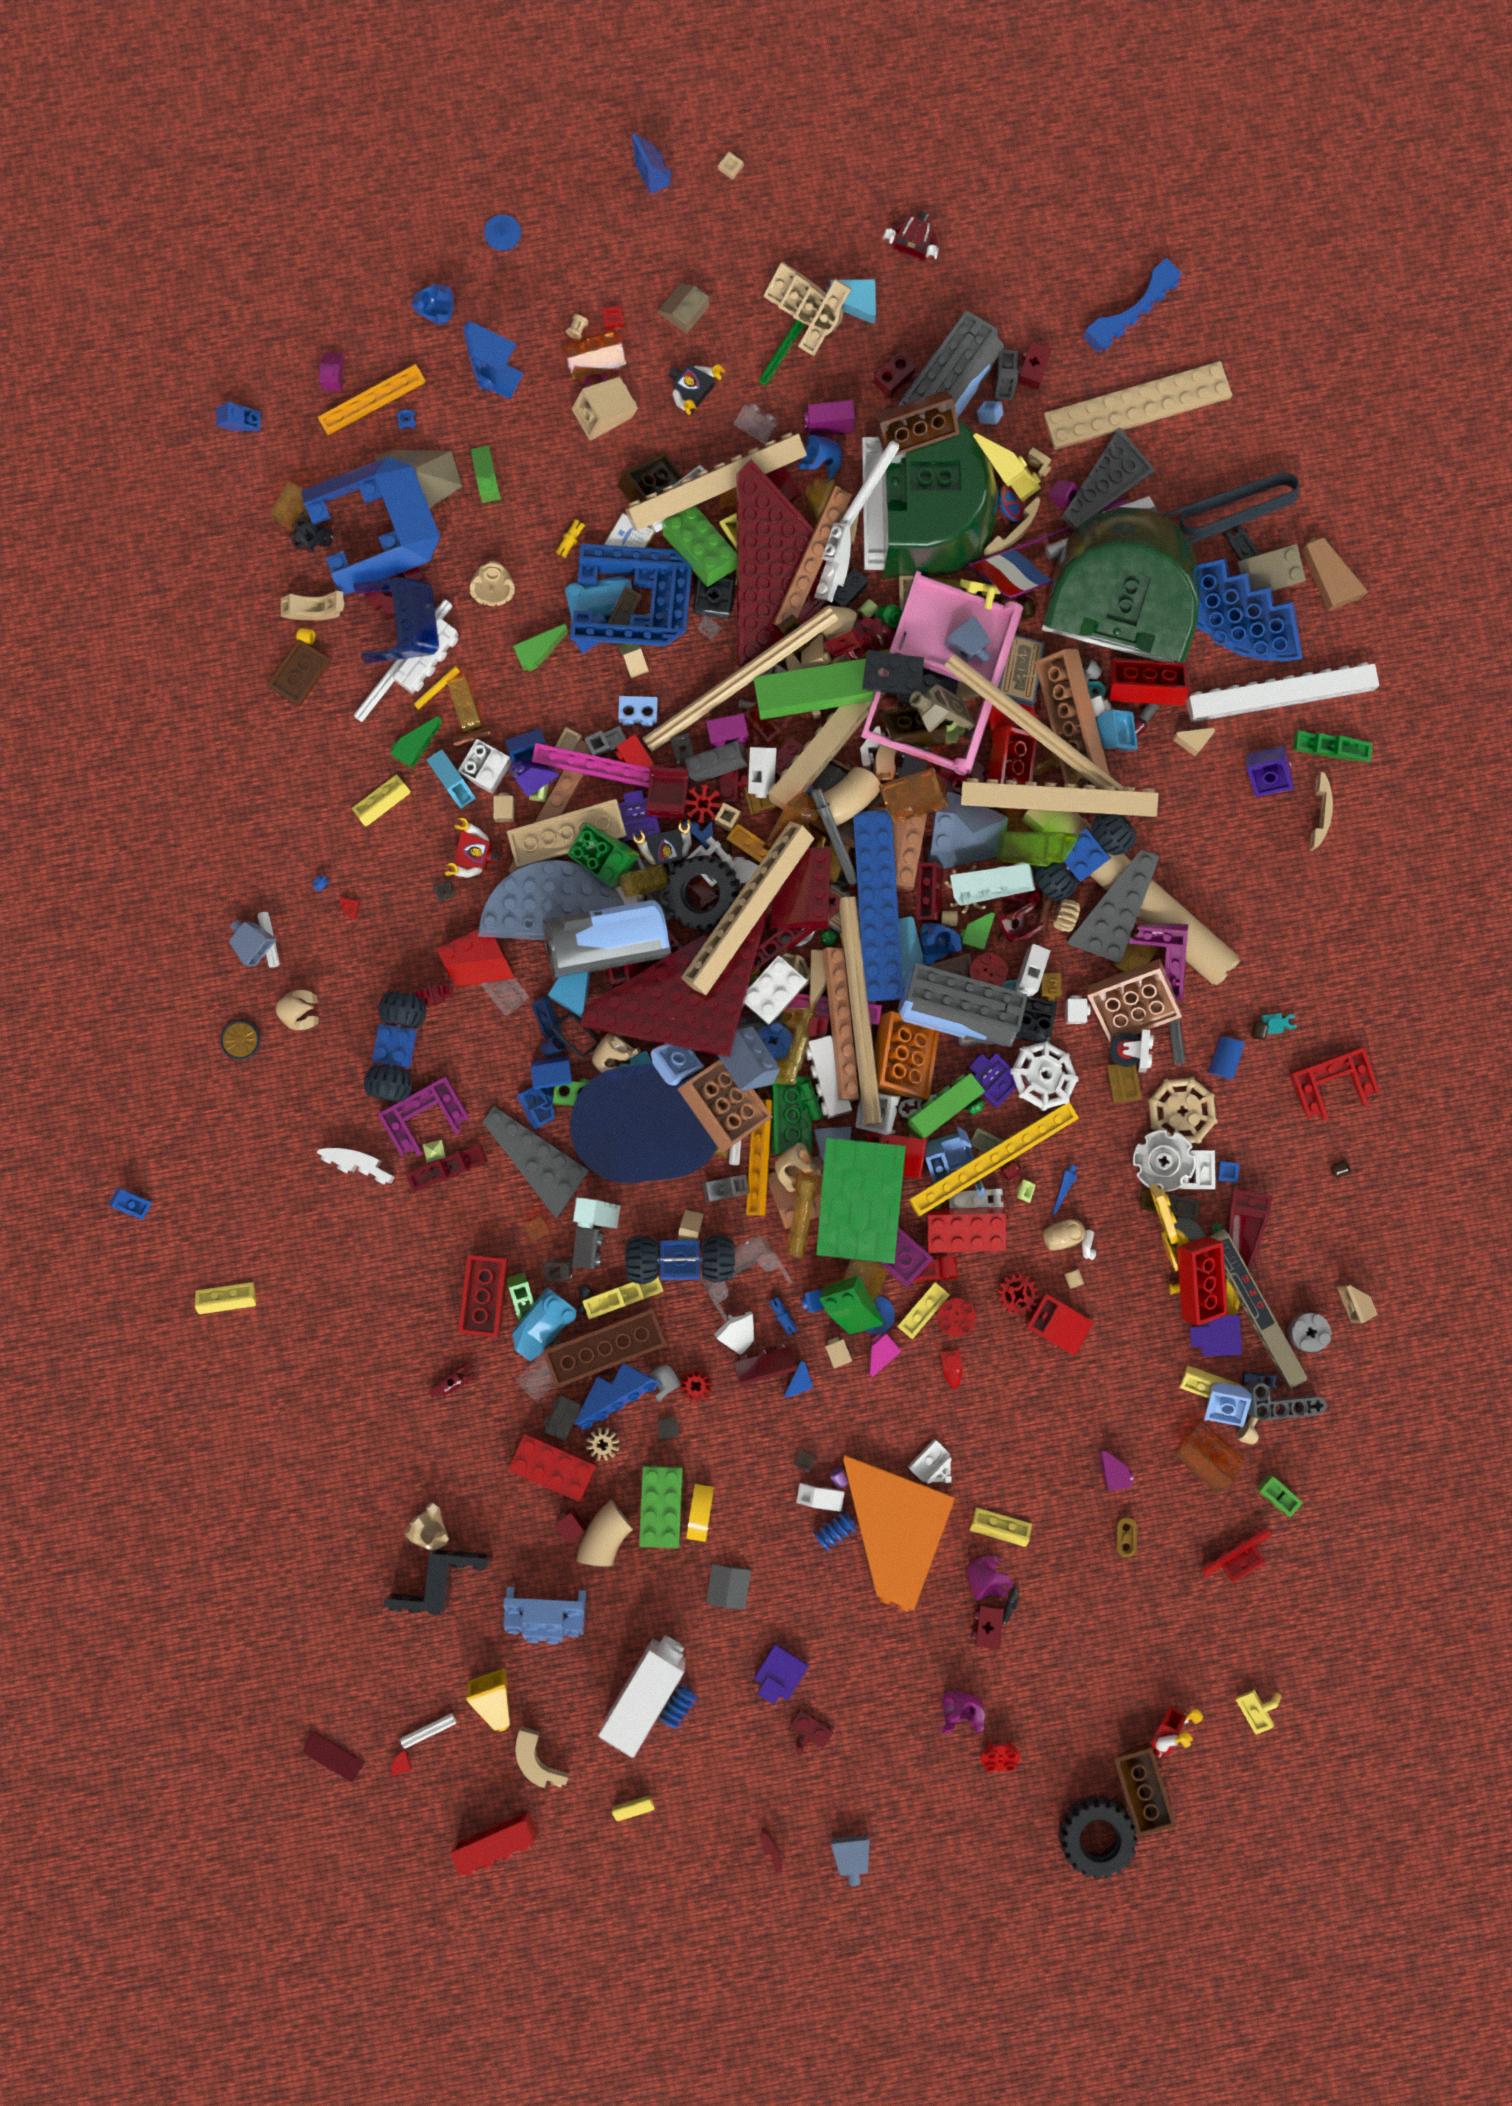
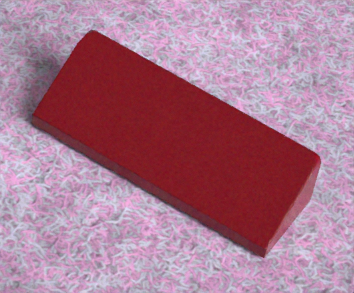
M785 466L765 474L789 502L800 497V491Z
M315 1732L302 1750L303 1754L351 1783L356 1779L365 1763Z

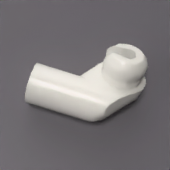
M1086 1230L1082 1241L1083 1256L1086 1259L1093 1260L1096 1256V1250L1091 1249L1094 1232Z

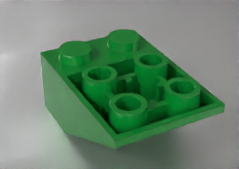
M585 823L567 855L612 888L621 886L640 854L620 840L589 823Z

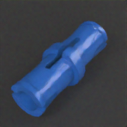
M780 1297L768 1302L777 1316L776 1320L780 1321L787 1336L792 1334L791 1330L793 1333L798 1331L789 1316L791 1313L787 1312Z

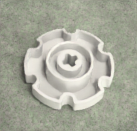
M1166 1129L1156 1130L1146 1135V1144L1139 1143L1133 1156V1165L1140 1167V1172L1137 1173L1138 1178L1147 1187L1156 1183L1163 1188L1164 1192L1174 1191L1184 1186L1183 1178H1191L1196 1168V1155L1189 1153V1150L1193 1147L1190 1141L1178 1132L1170 1136ZM1164 1156H1167V1160L1170 1161L1166 1165H1163V1161L1160 1160Z

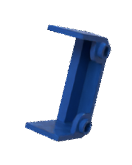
M466 321L463 333L478 386L483 390L487 391L489 389L510 400L523 376V372L506 365L516 347V343L473 322Z

